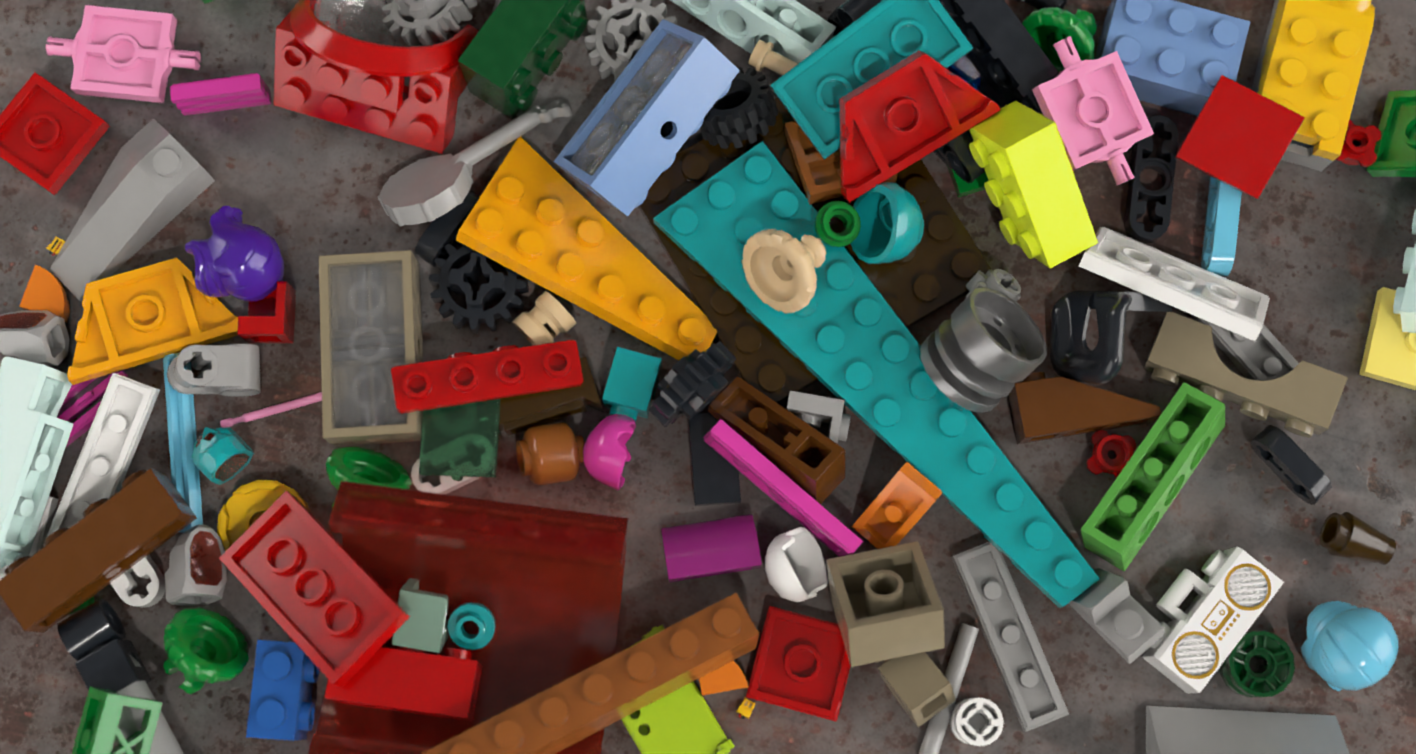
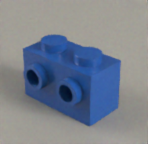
M257 640L246 737L292 741L306 740L308 731L312 730L315 719V703L311 702L313 683H316L319 678L320 669L295 642Z

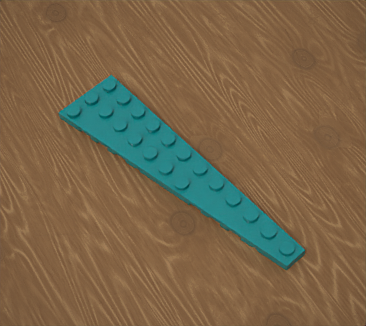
M763 141L653 218L654 224L693 261L698 262L720 287L728 291L746 308V311L758 323L761 322L777 337L780 343L794 357L800 359L806 368L838 399L845 400L844 404L878 437L943 491L942 495L949 501V504L974 524L984 534V537L997 550L1004 553L1011 563L1059 608L1064 607L1100 580L973 413L953 402L938 389L924 368L919 343L845 247L836 248L823 243L827 254L825 255L824 263L819 268H815L817 275L815 294L809 304L799 311L786 314L782 311L778 312L763 303L750 288L742 265L743 248L747 239L755 233L766 229H776L789 233L799 241H801L803 235L819 238L814 226L815 217L818 212L812 204L809 205L808 199Z

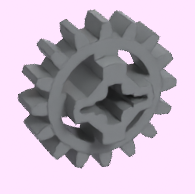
M391 0L392 3L382 6V11L386 15L383 23L400 45L406 43L408 47L418 46L420 42L423 46L432 45L433 40L447 41V34L449 32L458 33L462 30L459 23L461 20L467 21L472 19L473 16L468 9L476 6L477 1Z
M611 0V9L607 10L600 5L596 8L597 17L600 21L588 20V32L592 35L585 37V45L587 50L592 51L588 54L591 66L600 65V78L605 79L613 74L614 82L617 80L653 33L649 28L650 22L657 27L664 19L677 25L675 16L665 18L667 5L664 2L654 8L652 7L651 0H642V2L627 0L625 3H620L619 0ZM638 31H640V40L636 39L627 51L626 42L631 43L633 38L637 36ZM604 43L608 44L609 49L616 51V60L609 56L605 50Z

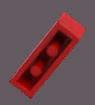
M397 646L396 649L380 647L342 688L332 684L328 679L324 698L334 703L473 722L483 666L477 660H471L472 652L461 649L444 648L442 656L427 654L425 650Z

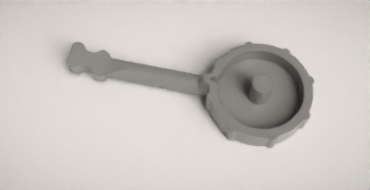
M554 100L547 105L532 106L531 110L454 156L449 153L447 155L421 158L404 167L388 178L389 180L385 183L380 195L377 197L386 215L401 227L431 222L449 212L457 205L463 203L464 198L469 193L471 184L474 182L471 177L474 164L529 132L541 122H551L557 117L573 115L569 104L562 100Z

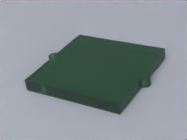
M501 399L423 410L419 475L451 476L455 481H461L463 477L496 478Z

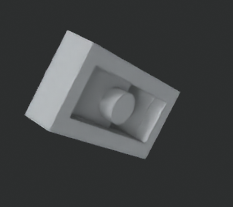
M1098 567L1094 572L1100 580L1068 604L1130 665L1165 635L1164 627L1130 595L1128 581L1125 578Z

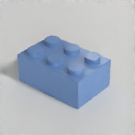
M1112 0L1107 9L1095 59L1117 51L1139 100L1198 116L1221 75L1236 82L1251 21L1174 0Z

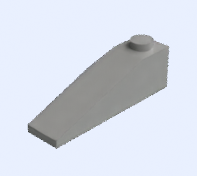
M153 118L120 148L49 270L82 302L87 283L104 279L114 274L215 180Z

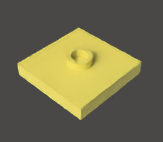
M1382 287L1377 291L1359 375L1416 390V333L1402 332L1400 314L1393 313L1396 290Z

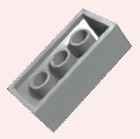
M1146 706V754H1350L1336 715Z

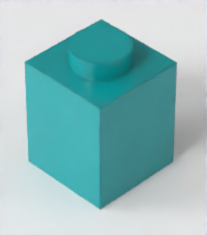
M617 347L602 397L604 407L611 409L610 415L624 414L634 419L635 422L637 416L648 419L649 409L652 406L663 368L661 358Z

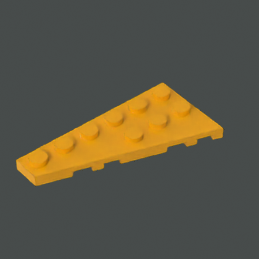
M521 136L516 140L458 230L456 241L677 360H680L683 356L690 355L695 349L700 353L706 352L718 332L712 326L707 316Z

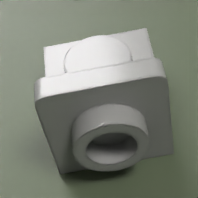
M796 391L789 392L786 405L788 411L813 428H820L821 423L829 424L827 437L835 443H838V440L846 442L851 415L843 413L845 400Z

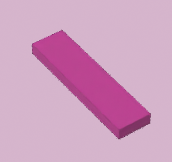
M722 419L717 421L705 434L703 441L837 556L851 555L861 545L863 541Z

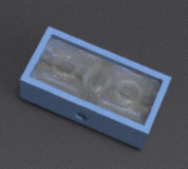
M663 19L554 162L590 192L628 217L634 208L644 202L649 188L659 175L673 164L676 153L689 136L695 134L700 129L704 117L716 101L726 95L731 87L732 80L740 70L705 37Z

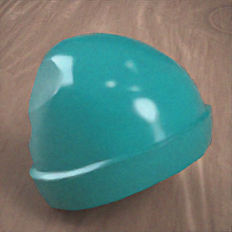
M882 182L859 196L855 201L853 207L859 214L861 228L851 246L860 260L868 264L891 263L906 257L920 243L924 230L921 208L915 197L897 183Z

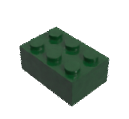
M501 0L458 59L469 92L512 120L520 109L526 111L535 100L538 93L536 87L545 74L551 76L557 70L563 58L561 52L570 40L576 41L584 32L588 23L585 1Z

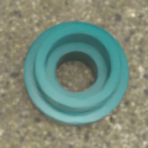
M475 602L464 603L458 606L448 621V632L451 639L459 647L467 650H477L486 646L491 641L496 630V622L492 612L484 605ZM465 621H474L479 627V632L476 634L467 633L464 630L463 623Z

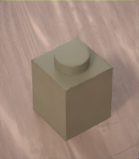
M926 652L884 660V664L878 667L885 686L917 727H920L956 701L950 682Z

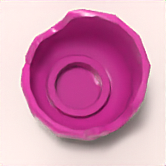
M613 414L606 417L588 435L583 448L584 464L590 476L617 491L620 490L625 482V478L622 476L624 464L631 460V455L625 444L636 428L634 419L624 414Z

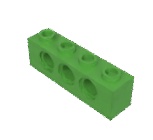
M1183 382L1081 528L1084 547L1125 572L1225 427L1224 403Z

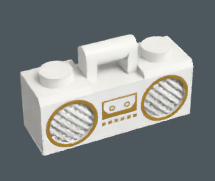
M1239 547L1227 549L1224 552L1219 549L1215 551L1201 569L1206 574L1203 579H1200L1193 572L1184 568L1156 604L1173 621H1170L1168 624L1165 622L1160 623L1164 627L1165 635L1155 642L1142 658L1185 693H1200L1284 583ZM1193 589L1198 595L1186 611L1183 612L1178 607Z

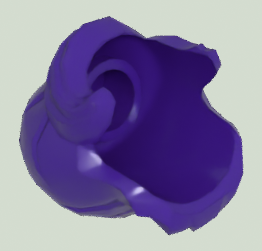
M225 205L214 212L209 220L213 233L212 236L208 239L191 240L185 245V250L195 257V286L202 294L209 297H228L232 295L244 301H258L264 299L276 289L277 281H282L285 267L284 259L277 242L272 236L259 227L243 223L241 216L243 212L239 208Z

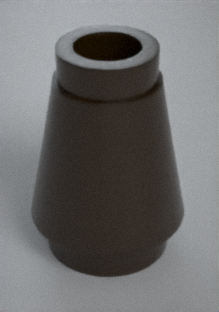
M1349 512L1330 514L1324 521L1320 531V544L1322 547L1327 548L1332 556L1386 565L1395 554L1396 542L1394 539L1387 537Z

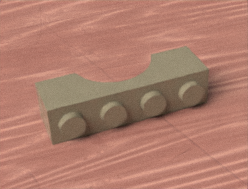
M1166 312L1143 368L1151 371V378L1157 382L1172 387H1177L1179 382L1182 384L1185 382L1220 402L1224 399L1240 405L1239 411L1249 417L1263 421L1268 416L1285 422L1284 428L1287 431L1311 438L1313 433L1321 435L1329 429L1348 379L1344 375L1303 360L1292 371L1276 379L1259 381L1244 378L1232 372L1219 358L1214 347L1211 326L1174 312Z

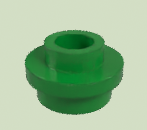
M833 201L824 205L818 211L814 226L817 236L823 243L838 248L852 243L857 238L861 228L859 214L853 206L843 201ZM832 217H837L843 222L844 227L841 233H836L830 228L829 223Z

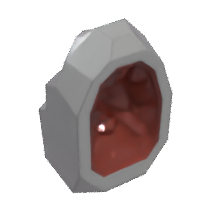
M22 310L0 314V352L3 355L46 366H57L68 356L70 338L64 318L48 310Z
M199 524L188 529L179 536L170 552L169 568L165 573L166 601L172 605H208L223 597L227 583V567L219 557L225 550L221 538L208 525Z

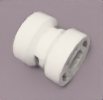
M980 697L963 699L955 704L949 720L950 729L954 736L962 743L975 746L989 745L997 740L1002 732L1004 723L998 706L992 701Z

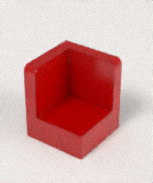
M277 281L276 289L267 297L258 301H249L248 316H238L237 334L248 343H294L296 290L287 281Z

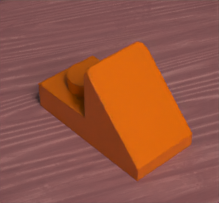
M906 462L852 525V528L877 549L896 546L935 503L943 491Z

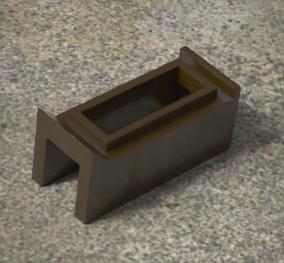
M580 358L583 374V384L581 386L488 400L478 404L477 413L483 430L492 429L497 440H501V432L505 431L510 436L526 431L530 427L545 425L586 412V405L603 412L587 358Z

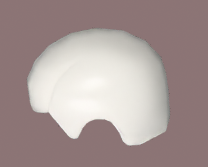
M798 527L782 533L769 544L765 556V572L768 582L781 598L801 602L816 597V592L827 586V568L822 550L814 535L805 527Z

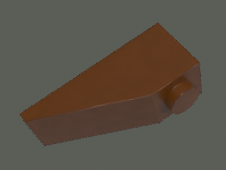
M1045 372L1030 373L1023 381L1016 383L1007 395L1017 445L1097 432L1099 430L1151 423L1161 415L1160 406L1061 376L1046 379Z
M737 376L708 406V411L718 421L722 419L820 505L845 479V449L740 377Z

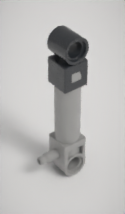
M99 599L58 623L59 636L67 651L76 660L75 666L88 691L90 687H96L123 695L155 700L147 685L152 680L132 642L123 640L126 638L124 626L115 610L106 600ZM123 706L118 727L125 739L141 728L145 709ZM160 711L149 754H184L162 711ZM136 744L131 747L133 753H134Z

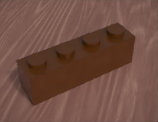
M151 468L147 471L140 470L133 473L121 484L122 490L110 499L103 498L91 504L84 510L83 519L71 528L64 527L55 531L45 539L44 548L31 557L25 556L14 561L5 569L6 576L0 579V596L24 631L46 632L197 519L166 474Z

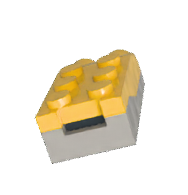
M1275 0L1251 90L1305 117L1281 160L1317 171H1323L1341 155L1375 18V8L1371 4L1372 0Z

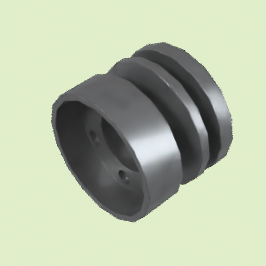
M985 287L975 289L955 309L951 319L944 320L937 330L926 338L920 346V353L924 368L938 389L963 408L984 413L991 411L998 405L1001 398L1006 397L1011 392L1016 382L1023 381L1044 361L1047 349L1039 327L1028 313L1004 294Z

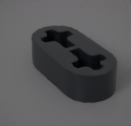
M470 190L463 203L436 218L419 239L415 248V254L433 267H436L434 263L435 258L446 259L449 254L445 246L447 244H451L454 247L457 245L456 237L458 230L480 196Z
M1268 425L1251 441L1252 448L1259 458L1304 502L1315 505L1331 490L1332 484L1325 473L1279 428Z

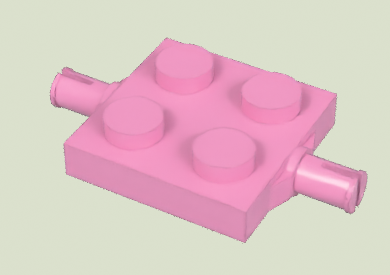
M85 5L82 26L75 35V38L64 39L50 36L47 38L49 44H46V52L49 56L72 57L74 71L70 89L77 95L164 103L167 81L172 68L199 70L200 64L198 62L201 63L199 51L175 49L174 39L178 20L171 13Z
M1071 36L1053 44V47L1057 51L1064 70L1054 79L1036 86L1032 91L1043 115L1056 122L1072 170L1074 171L1089 163H1102L1106 161L1116 186L1135 178L1123 153L1128 151L1134 143L1153 135L1154 132L1117 51L1099 59L1081 61Z

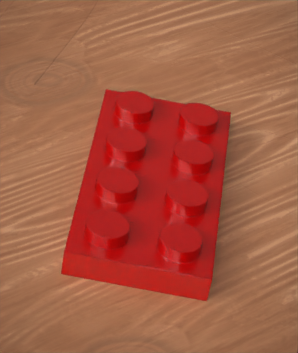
M287 490L219 557L222 563L332 684L340 688L410 618L398 603L305 506Z

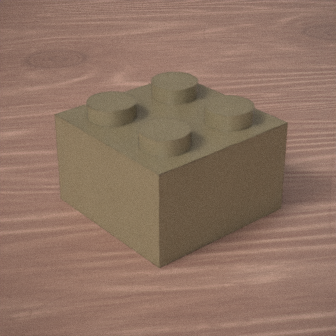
M918 541L827 559L830 599L851 667L945 648L944 609Z

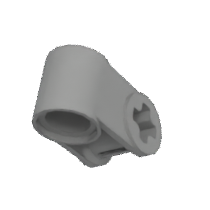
M252 344L188 346L169 364L167 370L168 382L179 393L188 395L220 394L229 397L257 395L261 393L259 346ZM188 362H192L193 369L201 370V374L197 378H193L192 370L184 369Z

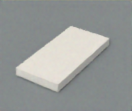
M1106 227L1098 229L1095 234L1098 243L1086 249L1079 267L1252 341H1256L1263 327L1270 300L1267 295Z

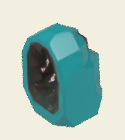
M205 427L203 433L194 444L192 459L197 468L211 482L221 485L240 473L250 463L254 452L230 427L216 429Z

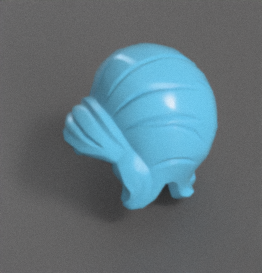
M1330 601L1317 605L1307 616V639L1301 647L1302 658L1306 665L1323 678L1332 689L1337 691L1342 689L1358 691L1377 683L1389 673L1397 657L1398 638L1392 623L1382 613L1366 607L1358 608L1356 605L1342 601Z

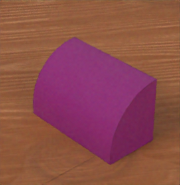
M752 514L661 528L669 583L760 569L762 566Z

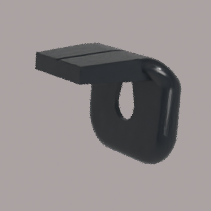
M1078 290L1067 293L1055 303L1051 311L1050 360L1053 369L1059 376L1081 383L1105 384L1110 382L1119 373L1124 359L1126 312H1172V306L1137 292ZM1091 309H1096L1099 339L1097 346L1090 350L1086 343V332Z

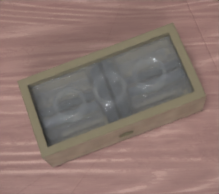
M411 250L319 256L323 439L333 446L426 441L425 410L404 414L398 413L391 376V369L394 366L423 362L420 264Z

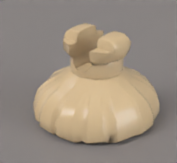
M766 229L755 233L747 239L743 248L742 265L750 288L763 303L778 312L782 311L785 314L794 313L806 307L813 298L817 287L815 268H819L824 263L827 252L822 241L814 236L803 235L801 241L783 230Z

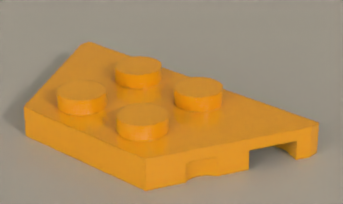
M177 257L87 283L82 301L83 315L78 321L75 334L77 344L72 367H68L67 376L69 382L75 385L164 358L168 354L180 353L191 345H208L238 336V317L231 313L219 301L218 297H209L197 290L195 276Z

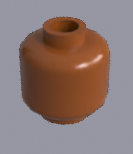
M563 422L527 428L523 439L516 442L517 463L522 477L528 476L535 485H547L575 479L580 463H584L583 448L585 441L583 436H575L572 428Z

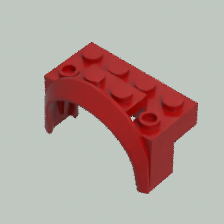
M299 0L290 13L276 27L274 106L443 154L454 137L458 98L467 86L458 59L479 31L472 25L467 24L452 38L438 44L413 47L377 44L342 34L318 20L319 0ZM405 77H410L409 87L404 85Z

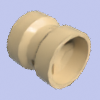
M544 291L535 300V307L530 312H522L512 321L515 327L532 345L553 343L554 338L559 333H567L576 324L570 313L547 291Z

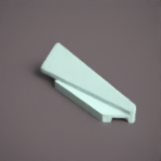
M9 356L2 359L0 366V569L4 566H9L22 557L29 556L73 427V423L56 418L72 386L68 380L67 373L43 364Z

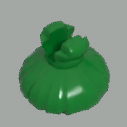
M1059 7L1042 8L1033 11L1022 22L1023 26L1059 73L1064 70V67L1053 44L1067 37H1072L1081 61L1095 60L1093 36L1096 34L1097 24L1093 14L1088 11L1078 9L1075 15Z
M356 446L339 447L332 451L326 461V471L329 480L341 492V496L337 497L332 503V510L337 515L342 516L347 514L353 506L355 514L350 522H353V525L358 528H367L372 525L376 517L375 506L390 505L400 501L405 497L412 484L408 472L401 464L374 450Z
M202 607L182 609L174 614L165 627L164 648L168 654V659L164 662L163 668L169 676L179 670L184 674L185 681L179 688L188 694L201 690L206 682L213 684L232 680L243 671L250 659L245 636L234 626V623L217 612L206 610Z

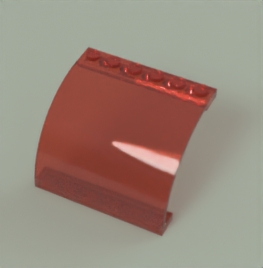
M346 481L340 482L329 520L331 532L342 533V546L397 603L399 601L400 589L409 578L418 579V590L448 596L446 620H449L451 614L458 606L464 603L475 602L484 605L492 612L496 622V630L491 641L483 648L477 650H467L459 647L449 635L447 642L439 653L425 651L427 654L442 656L444 648L472 652L471 660H477L483 666L473 722L334 703L324 698L316 734H313L308 754H422L615 655L625 571L628 518ZM465 621L463 623L464 630L467 633L476 634L479 632V627L474 621ZM393 635L381 647L396 649L397 645H392ZM605 728L555 754H601Z

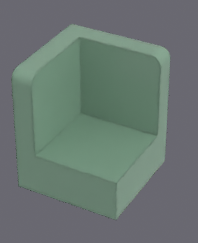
M409 578L400 589L398 605L410 618L394 633L392 645L439 653L449 638V620H446L449 598L444 594L418 590L419 580Z

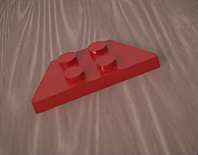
M918 50L840 98L841 194L850 203L876 187V185L881 184L1000 111L998 104L950 72L929 55Z

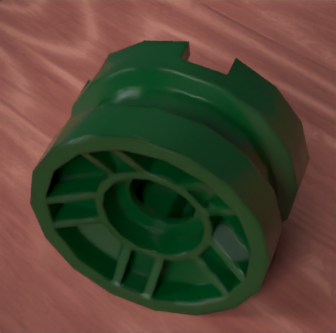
M1267 631L1246 632L1219 667V672L1226 686L1236 694L1249 698L1271 697L1284 691L1290 684L1295 671V662L1288 644L1276 634ZM1253 656L1264 661V664L1259 666L1257 673H1254L1249 666V661Z

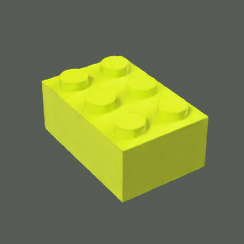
M1014 101L969 129L973 138V142L969 144L971 154L976 163L981 168L984 167L989 180L984 183V187L991 202L1000 209L1003 220L999 221V226L1003 236L1010 245H1018L1029 259L1036 258L1051 269L1098 243L1056 122Z

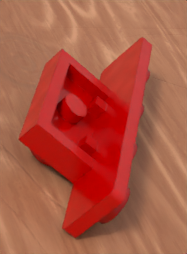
M575 340L520 348L516 345H507L495 348L492 352L480 354L460 352L449 355L446 359L394 366L391 369L396 409L400 414L578 387L583 384L580 357Z

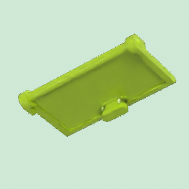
M664 626L653 627L639 642L664 630ZM694 681L621 719L641 754H728L735 747L731 739L726 737Z

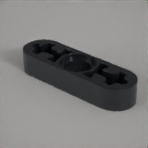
M1159 115L1147 118L1152 130H1159V137L1166 139L1158 147L1156 158H1148L1153 151L1152 138L1147 137L1133 144L1130 169L1135 178L1129 180L1124 228L1128 237L1146 245L1156 242L1167 231L1170 224L1176 167L1175 155L1177 154L1179 132L1174 122L1167 117ZM1146 169L1157 171L1163 179L1162 188L1157 191L1146 189L1140 182V173ZM1147 202H1155L1150 208L1149 218L1150 221L1157 223V225L1147 232L1144 231V224L1137 222V220L1145 213Z

